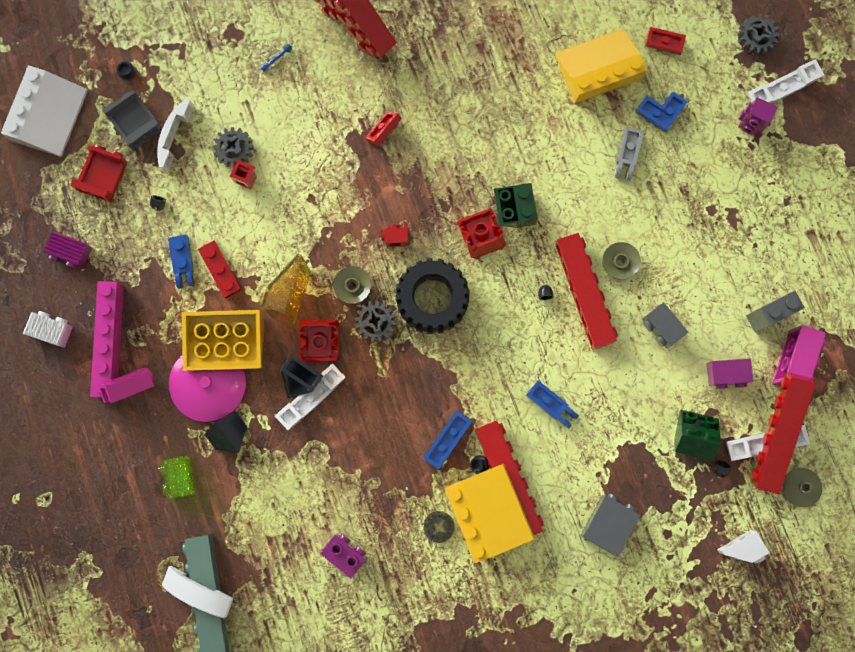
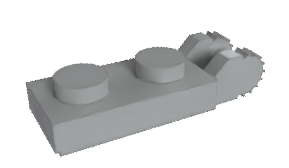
M629 127L624 128L616 163L615 178L621 176L622 166L625 165L629 166L626 180H631L644 131Z

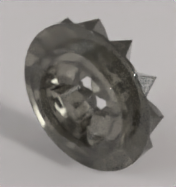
M434 511L424 520V534L430 541L435 543L446 542L454 533V521L446 512ZM444 520L442 527L446 532L439 530L433 534L435 526L431 522L439 524L440 521Z

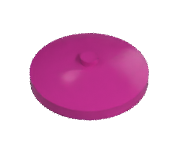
M183 355L174 364L169 377V392L177 409L185 416L201 422L218 421L236 411L242 403L247 390L245 369L183 371Z

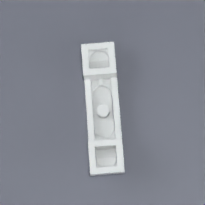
M815 59L767 85L763 84L749 91L747 94L751 102L758 97L769 103H774L823 77L824 73Z
M187 98L172 111L160 134L157 153L158 163L165 173H168L174 159V155L169 149L181 121L188 123L194 109V105Z
M333 363L321 373L323 378L313 392L299 395L275 415L287 430H290L307 416L346 378Z
M802 425L795 447L810 444L805 425ZM765 433L726 442L731 461L756 456L759 451L762 452L764 446L762 440Z
M172 566L168 567L162 584L167 591L195 608L227 618L233 601L232 597L218 590L212 591L187 578L186 573Z

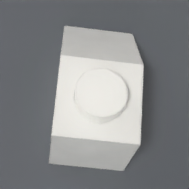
M752 530L717 549L720 554L751 563L754 562L755 564L763 561L765 555L769 554L758 532Z

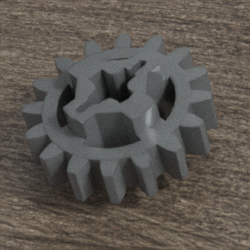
M759 14L757 18L754 15L750 19L746 18L739 27L740 31L737 36L741 37L738 43L744 44L742 49L747 47L748 53L754 51L755 55H758L759 52L762 55L767 51L770 52L777 44V38L780 36L779 33H775L779 29V27L773 26L775 21L769 22V16L763 19L762 14Z
M231 127V131L225 128L224 134L219 132L220 138H214V142L217 145L212 146L214 151H216L214 155L218 158L219 163L224 162L226 167L231 164L233 168L237 160L248 163L247 157H253L250 150H254V146L251 144L253 140L249 137L248 133H243L241 128L235 131L234 127Z
M369 301L368 307L362 305L363 311L357 310L359 317L354 318V320L359 322V324L355 325V328L361 329L358 332L360 336L365 334L364 340H368L370 337L372 343L375 342V338L382 342L383 336L388 339L387 333L394 332L391 326H396V322L392 321L396 317L395 314L390 315L392 308L385 309L386 303L379 306V301H376L375 305H372L371 301ZM376 310H380L384 312L386 315H380L376 313ZM369 312L367 319L363 320L365 314ZM373 314L377 320H380L377 325L378 329L371 323L373 322ZM388 322L386 329L382 332L381 328ZM370 328L375 332V334H371L367 332L365 329Z

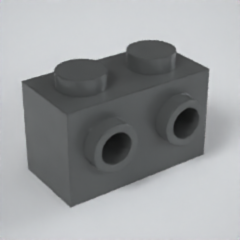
M664 302L642 318L644 327L649 332L652 331L656 336L657 343L666 349L689 333Z

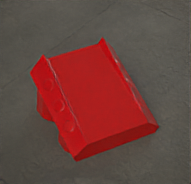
M491 208L457 221L471 258L478 259L481 256L499 249L502 250L505 247L506 242L503 230L498 225L496 216Z
M301 320V328L299 329L300 360L338 361L339 320Z

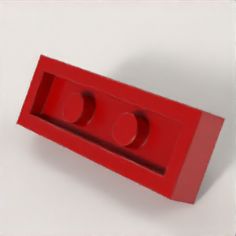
M215 240L198 249L225 299L242 290Z

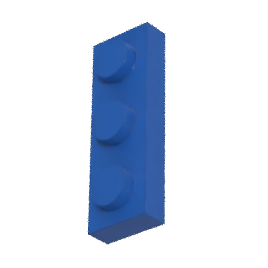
M456 410L423 459L437 469H440L472 421Z

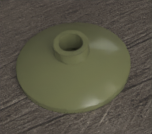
M617 242L605 250L602 263L608 275L615 279L625 280L638 272L641 259L639 252L634 246L625 242ZM617 260H622L623 265H618Z
M349 266L337 273L334 278L333 289L341 301L348 304H357L365 300L369 295L371 280L363 269ZM352 283L356 284V288L353 290L349 288Z
M796 468L787 473L782 489L786 499L791 504L798 507H809L820 499L822 483L818 475L812 470ZM804 484L808 486L807 491H804L802 488Z

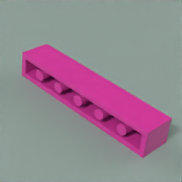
M97 281L90 397L102 399L98 384H105V382L119 377L124 286L118 282Z

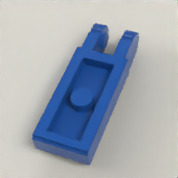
M188 235L169 237L170 255L177 288L183 287L181 274H186L189 287L194 286V268Z
M539 380L525 395L568 429L571 427V424L560 416L565 410L574 419L579 417L576 412L568 407L565 401Z

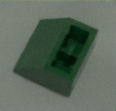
M532 183L494 188L500 226L520 228L536 225L538 217Z
M680 410L674 437L675 452L714 461L721 446L719 419L692 411Z

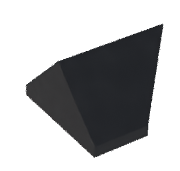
M292 354L281 368L287 398L313 392L323 378L322 374Z
M234 411L216 421L204 435L215 450L239 453L247 425L237 411Z

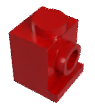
M237 160L230 178L234 183L251 190L257 178L254 172L255 167Z
M408 223L404 224V227L390 225L389 228L381 230L382 242H385L386 247L409 246Z

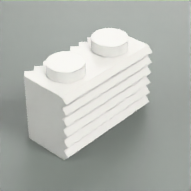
M39 311L38 314L31 312L23 334L65 348L73 326L67 324L68 320L56 317V320L49 318L50 314Z

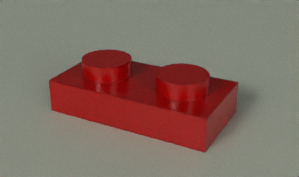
M650 27L645 47L681 55L686 35Z
M388 110L365 139L369 143L379 146L386 140L389 133L397 127L402 118L398 113Z

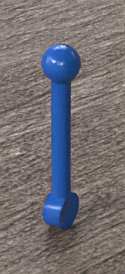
M287 44L283 51L267 64H263L261 70L266 72L270 65L286 52H290L292 46Z

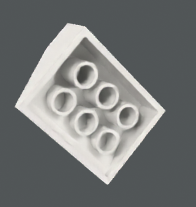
M28 65L1 134L10 141L62 157L88 90L50 72Z

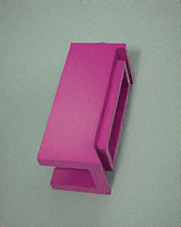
M140 368L109 380L105 384H98V388L103 402L113 403L153 387L154 378L148 368Z

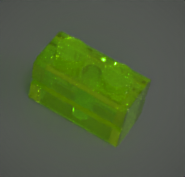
M189 456L163 459L160 465V473L165 479L163 493L167 496V499L194 495Z

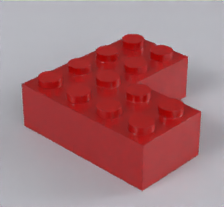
M314 0L322 7L321 11L327 18L330 17L335 21L338 20L346 24L348 33L353 38H356L358 41L357 45L362 52H368L372 56L375 55L382 58L397 43L369 0Z

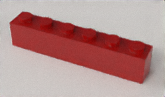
M579 233L557 239L555 246L591 349L594 350L615 343L618 333L616 328L611 325V313L608 308H605V297L602 290L599 291L597 274L593 273L591 269V257L586 255L584 238H580Z
M787 372L786 377L782 378L780 384L782 390L774 403L775 412L769 418L768 426L770 427L762 440L764 446L762 452L759 451L757 455L758 464L756 470L754 469L751 474V481L756 489L780 495L816 385L812 378Z
M496 420L475 429L490 469L501 464L505 465L533 535L543 532V520L540 515L535 513L536 503L532 496H528L526 491L529 489L525 478L521 479L518 472L521 470L517 459L513 460L511 453L514 451L510 441L506 442L504 438L506 431L503 424H499Z

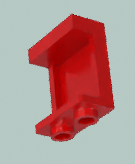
M88 145L89 154L78 180L72 179L70 186L79 192L111 203L128 162L123 158V154L112 150L111 153L100 145Z

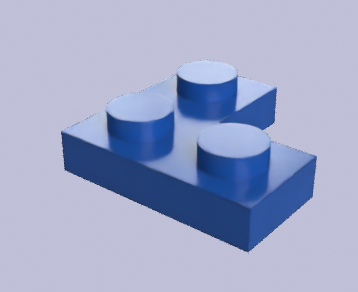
M672 91L663 105L647 95L635 112L666 133L688 101Z

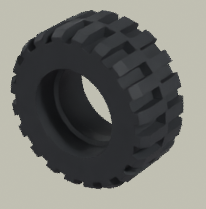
M428 258L425 262L417 261L413 267L410 265L407 268V272L401 275L400 282L397 283L396 302L401 317L411 328L414 327L416 331L421 333L423 331L427 332V334L437 332L441 334L445 330H451L457 323H460L467 311L470 293L466 278H463L462 272L459 269H455L452 263H444L442 259L433 261V258ZM428 280L440 281L450 290L451 300L448 307L437 314L423 312L415 302L414 296L417 287Z

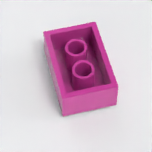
M805 325L789 330L772 384L780 386L783 377H786L787 372L814 380L813 373L820 363L819 353L825 346L826 339L824 337L826 333Z

